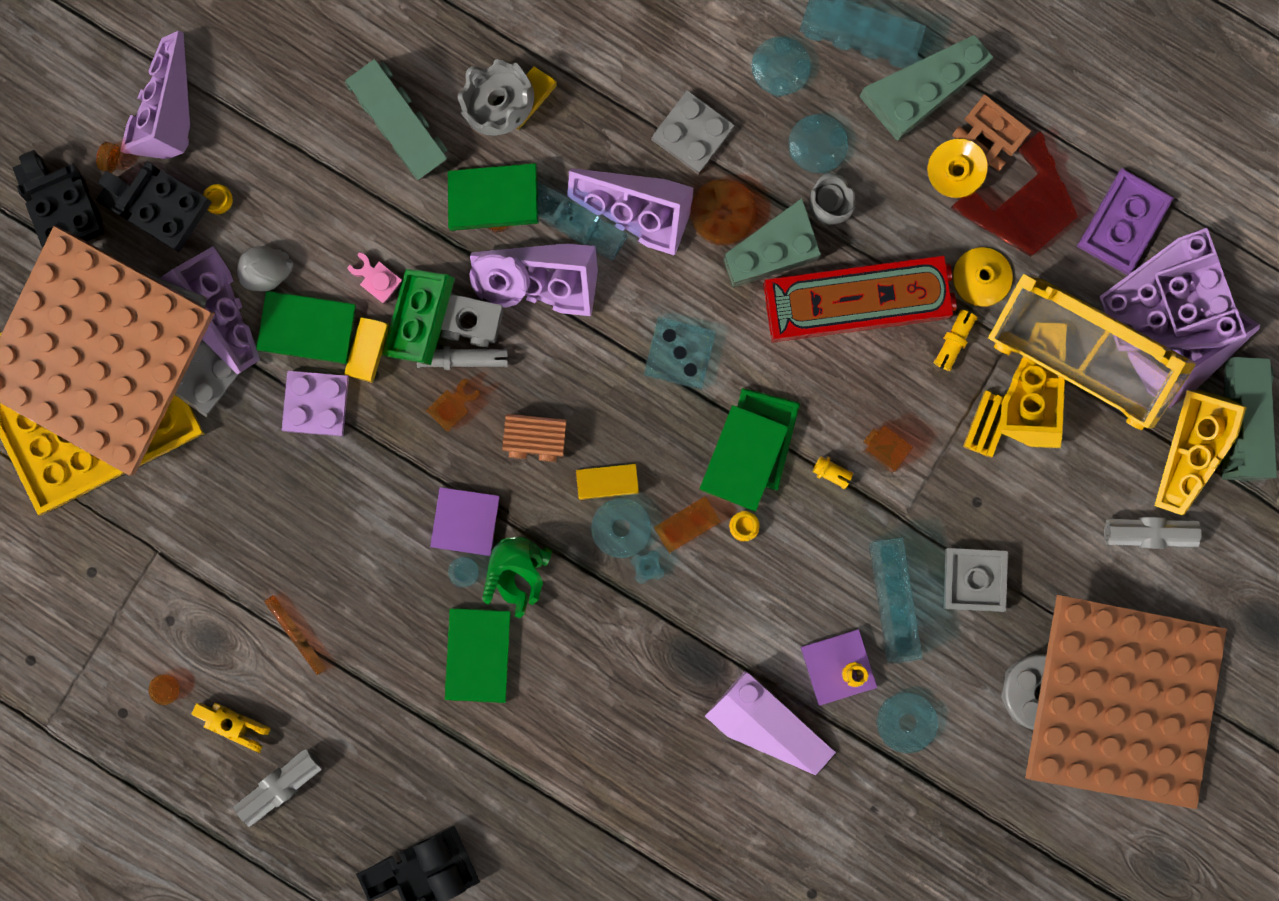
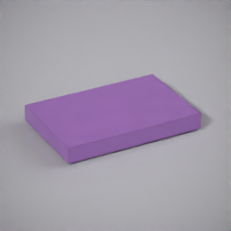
M1121 168L1077 247L1122 273L1129 275L1134 270L1174 197Z

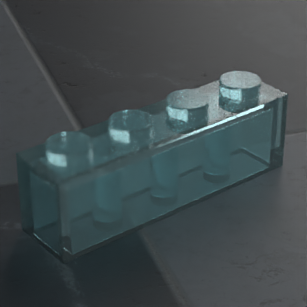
M809 0L799 32L805 33L804 36L814 41L824 39L833 42V46L839 49H856L861 51V54L867 58L878 59V57L890 60L889 63L893 66L906 68L914 64L917 58L926 25L847 0Z
M903 537L870 542L868 544L887 663L895 664L922 660Z

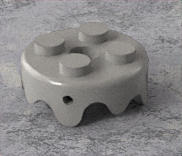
M496 59L493 65L486 69L471 66L466 71V84L462 91L458 93V101L462 109L461 115L479 133L497 136L511 132L526 120L532 110L534 103L532 83L517 63L512 65L503 60ZM498 96H505L501 104L492 106L493 101Z
M1032 654L1010 665L1004 675L1005 681L1001 698L1005 708L1014 722L1034 730L1038 700L1034 695V691L1042 683L1046 660L1045 654Z

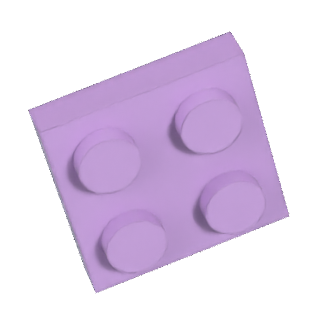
M287 371L282 431L343 437L349 377L344 375Z

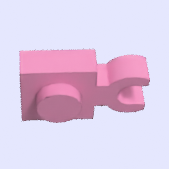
M358 253L357 256L364 262V266L357 270L349 265L347 267L348 270L356 277H364L365 279L360 285L385 305L401 286L403 280L380 262L374 268L371 267L368 257L363 253Z

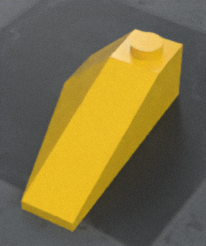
M1036 323L1028 343L1065 363L1067 324ZM1023 356L1018 369L1013 375L1007 394H1005L1002 401L1000 433L1029 447L1061 448L1065 379Z
M1187 390L1154 506L1185 515L1237 439L1246 411L1245 406L1229 398L1202 390Z

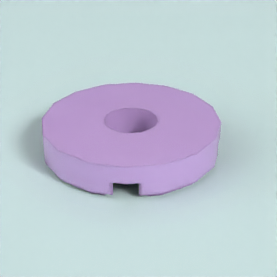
M490 250L482 253L473 263L469 274L471 287L480 299L483 300L484 298L490 303L502 305L504 308L518 304L526 295L530 284L529 272L523 262L515 255L503 250ZM493 275H501L505 279L506 284L497 283Z

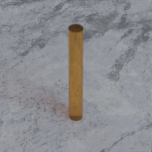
M272 595L266 599L264 603L315 674L319 675L327 668L277 598Z

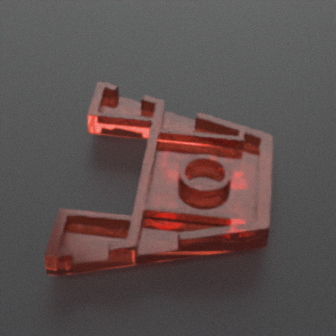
M1041 131L1018 150L1037 172V175L999 208L992 211L976 191L971 195L962 197L951 207L954 212L1030 257L1078 217L1066 187L1060 180L1055 168V161L1048 152L1045 144L1046 140Z

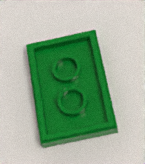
M536 163L448 171V228L450 231L539 224L538 167Z
M406 269L382 355L389 358L431 365L455 277L440 273Z
M266 291L256 350L347 365L356 305Z
M742 388L737 407L789 427L765 487L778 491L800 403Z
M732 405L699 490L756 512L789 427Z
M450 608L445 700L506 703L511 611Z

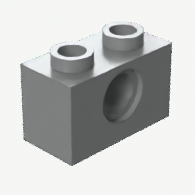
M451 294L440 331L441 337L453 341H459V336L471 339L470 344L481 347H488L489 343L496 344L504 311L503 306ZM472 314L476 316L477 323L473 328L465 329L461 326V320L465 315Z

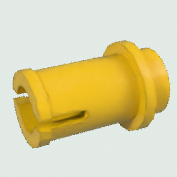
M820 456L812 472L817 474L816 477L818 479L823 477L845 489L849 483H847V480L839 477V475L850 481L853 472L831 462V458L828 456L826 458Z

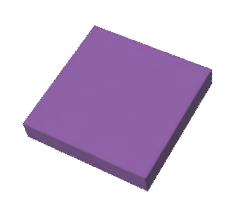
M440 487L430 547L491 556L500 496Z
M859 629L800 647L819 706L877 688ZM852 662L862 664V667H865L868 672V680L858 687L849 686L847 682H844L841 674L842 669ZM853 670L852 678L857 679V671Z

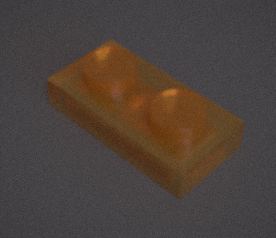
M706 496L653 528L668 553H671L721 521Z

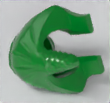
M509 537L501 540L492 550L482 596L483 601L489 605L497 587L507 603L516 604L514 617L521 618L526 612L527 603L534 605L539 600L543 580L536 569L549 563L552 549L547 547L541 549L525 537ZM517 573L531 586L529 602L527 594L518 589L515 584L514 576Z

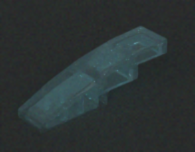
M538 182L539 220L582 245L596 246V253L613 262L628 235L624 231L601 220L596 214L573 203L570 198Z

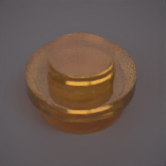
M158 675L149 684V696L159 705L171 704L179 696V683L171 675Z

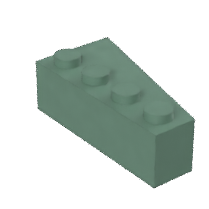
M973 35L864 87L859 97L892 136L899 141L986 69L994 57L978 38Z
M373 59L347 78L344 84L350 92H354L361 107L373 118L379 131L387 141H390L393 145L392 148L415 179L419 180L447 159L444 153L448 150L438 136L435 138L430 136L426 130L430 125L420 111L414 114L408 105L412 100L402 87L396 89L390 81L393 74L383 61L378 64Z
M1233 357L1225 361L1224 397L1245 406L1246 411L1239 435L1222 459V480L1263 481L1277 478L1272 398L1274 370L1271 367L1270 359Z

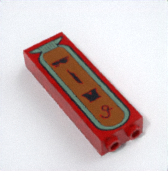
M945 256L766 279L763 283L771 343L949 319L957 308L955 294L950 293L948 281H952L950 263H945Z

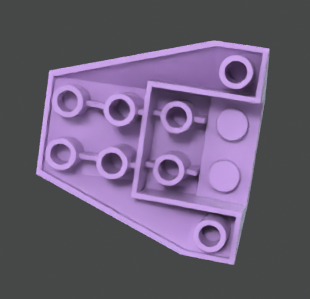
M1207 228L1177 238L1100 296L1106 314L1172 350L1219 348L1248 338ZM1113 335L1119 352L1142 351Z

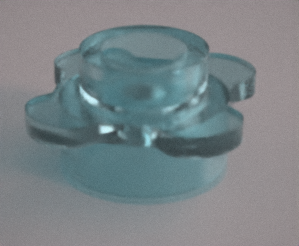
M652 550L647 555H634L632 557L631 564L635 567V580L638 583L644 584L647 580L653 578L660 580L664 576V570L660 568L659 564L660 554L657 551ZM646 564L650 565L651 568L649 570L645 569Z

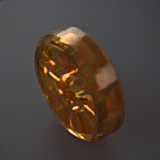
M730 179L710 181L697 191L692 200L691 222L697 234L708 243L718 246L733 245L743 240L753 228L756 219L755 200L750 191L737 181ZM722 205L728 206L727 211L732 212V215H726L725 220L719 219V214L715 213V209L720 210Z

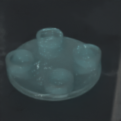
M774 37L766 40L757 48L752 58L751 69L755 81L763 90L775 97H782L792 94L803 87L810 75L811 62L806 49L799 42L788 37Z
M814 114L804 117L793 127L789 136L790 157L802 169L812 173L825 174L831 172L844 160L848 150V138L843 126L837 120L827 115Z

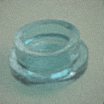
M467 557L455 559L448 569L449 579L458 587L473 585L479 575L477 564Z

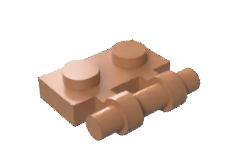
M984 94L964 119L973 127L968 133L959 126L952 136L956 139H966L977 144L983 150L988 166L990 165L999 172L1006 162L998 157L997 154L1002 149L1012 156L1031 130ZM980 133L994 143L990 150L976 139Z

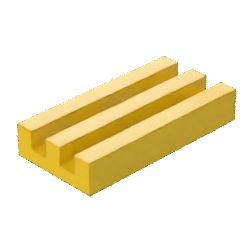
M984 391L964 442V448L990 458L993 457L1002 434L1000 433L1001 415L988 449L983 447L999 405H1002V396ZM988 400L993 401L978 444H972Z

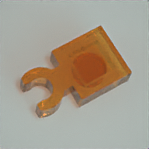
M466 378L459 382L457 392L454 395L446 390L426 410L448 433L469 413L464 404L466 402H473L480 396L479 390H475L471 395L464 394V387L469 383Z

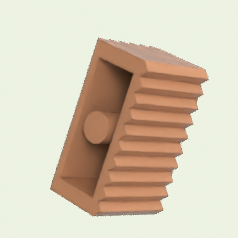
M506 414L502 450L509 452V458L527 459V454L539 455V461L557 462V457L564 458L567 420Z

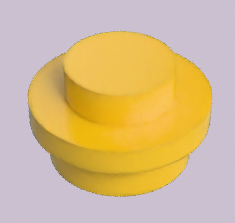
M211 185L203 193V196L212 202L207 209L210 213L223 214L232 206V193L224 185Z
M748 511L736 513L729 523L732 536L739 541L752 540L756 537L760 528L758 518Z

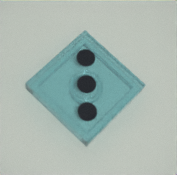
M658 317L644 376L702 390L716 331Z

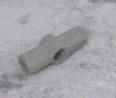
M1141 517L1139 520L1113 518L1106 519L1104 538L1106 545L1138 546V548L1166 549V546L1194 548L1199 547L1201 527L1199 521H1173L1158 517Z
M308 748L301 751L284 767L277 768L258 783L259 787L234 806L236 814L248 827L256 824L273 808L280 807L298 792V788L323 769L320 761Z

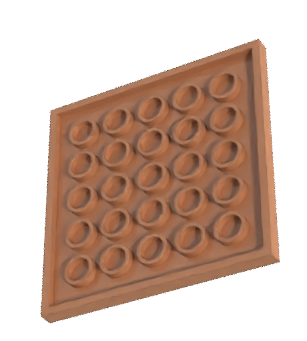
M53 226L0 336V403L125 474L133 476L215 312L63 228Z
M1057 595L1025 778L1197 809L1227 629Z

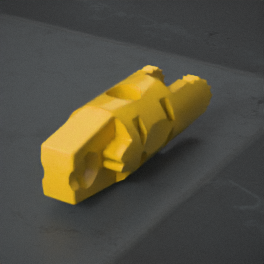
M196 703L191 713L193 716L206 721L204 728L258 753L261 752L263 746L259 742L244 736L247 729L251 728L262 735H268L271 730L270 727L218 703H214L213 707L203 703ZM229 719L232 721L233 724L231 729H229L227 726V722Z

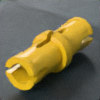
M960 309L951 331L946 332L944 336L946 341L933 362L935 365L941 367L945 357H948L943 369L947 371L952 370V366L961 348L964 349L968 343L966 338L978 319L973 313L970 314L967 322L964 324L963 322L968 311Z
M852 662L842 669V678L849 686L858 687L868 680V672L860 663ZM853 670L857 671V679L852 678Z

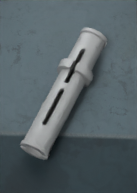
M444 346V349H435L431 365L417 363V368L444 367V370H450L451 367L508 368V359L495 358L507 357L508 349H450V346Z

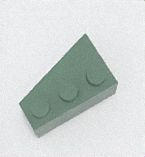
M802 198L725 254L723 261L732 288L818 261L821 254Z

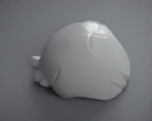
M825 173L816 182L810 194L812 214L819 222L828 225L842 223L852 215L855 209V193L853 188L848 187L847 181L841 175Z
M268 246L252 247L241 255L237 265V276L241 286L247 290L270 291L289 276L293 268V261L282 250L273 249Z

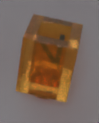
M882 426L879 430L873 428L866 436L863 443L867 446L862 452L887 471L893 473L913 447L886 426Z

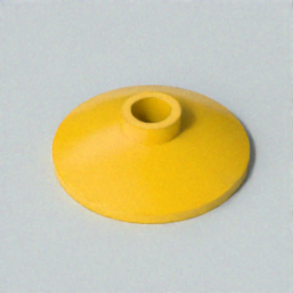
M952 139L942 143L934 150L928 162L927 172L932 186L940 194L951 198H962L971 195L982 186L987 176L988 163L983 150L977 144L966 139ZM957 167L964 168V172L960 176L953 174Z
M979 247L967 251L958 259L953 270V284L956 292L964 301L974 306L987 307L1000 302L1008 294L1012 285L1013 274L1009 262L1001 253L991 248ZM980 271H987L990 275L989 280H982L979 275Z

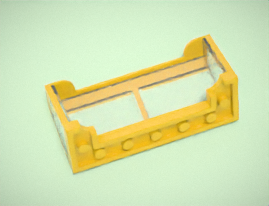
M1027 274L1022 275L988 339L995 342L994 348L1007 355H1010L1012 351L1019 353L1124 412L1123 414L1128 417L1126 422L1139 430H1143L1144 427L1148 429L1155 427L1196 365L1192 360L1044 279Z

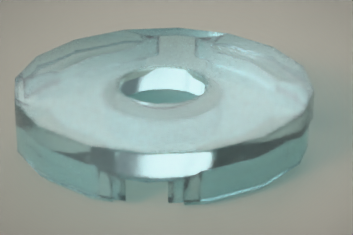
M616 498L605 502L597 509L592 519L591 533L595 544L602 552L614 558H627L636 555L646 546L651 534V522L648 513L640 504L631 499ZM620 519L627 521L630 525V531L624 537L616 536L612 530L614 522Z
M909 692L898 693L885 700L878 711L876 719L878 734L883 742L894 751L906 754L919 752L928 746L936 736L938 728L937 714L930 702L921 695ZM905 714H911L915 719L914 728L907 732L901 730L899 726L900 718Z

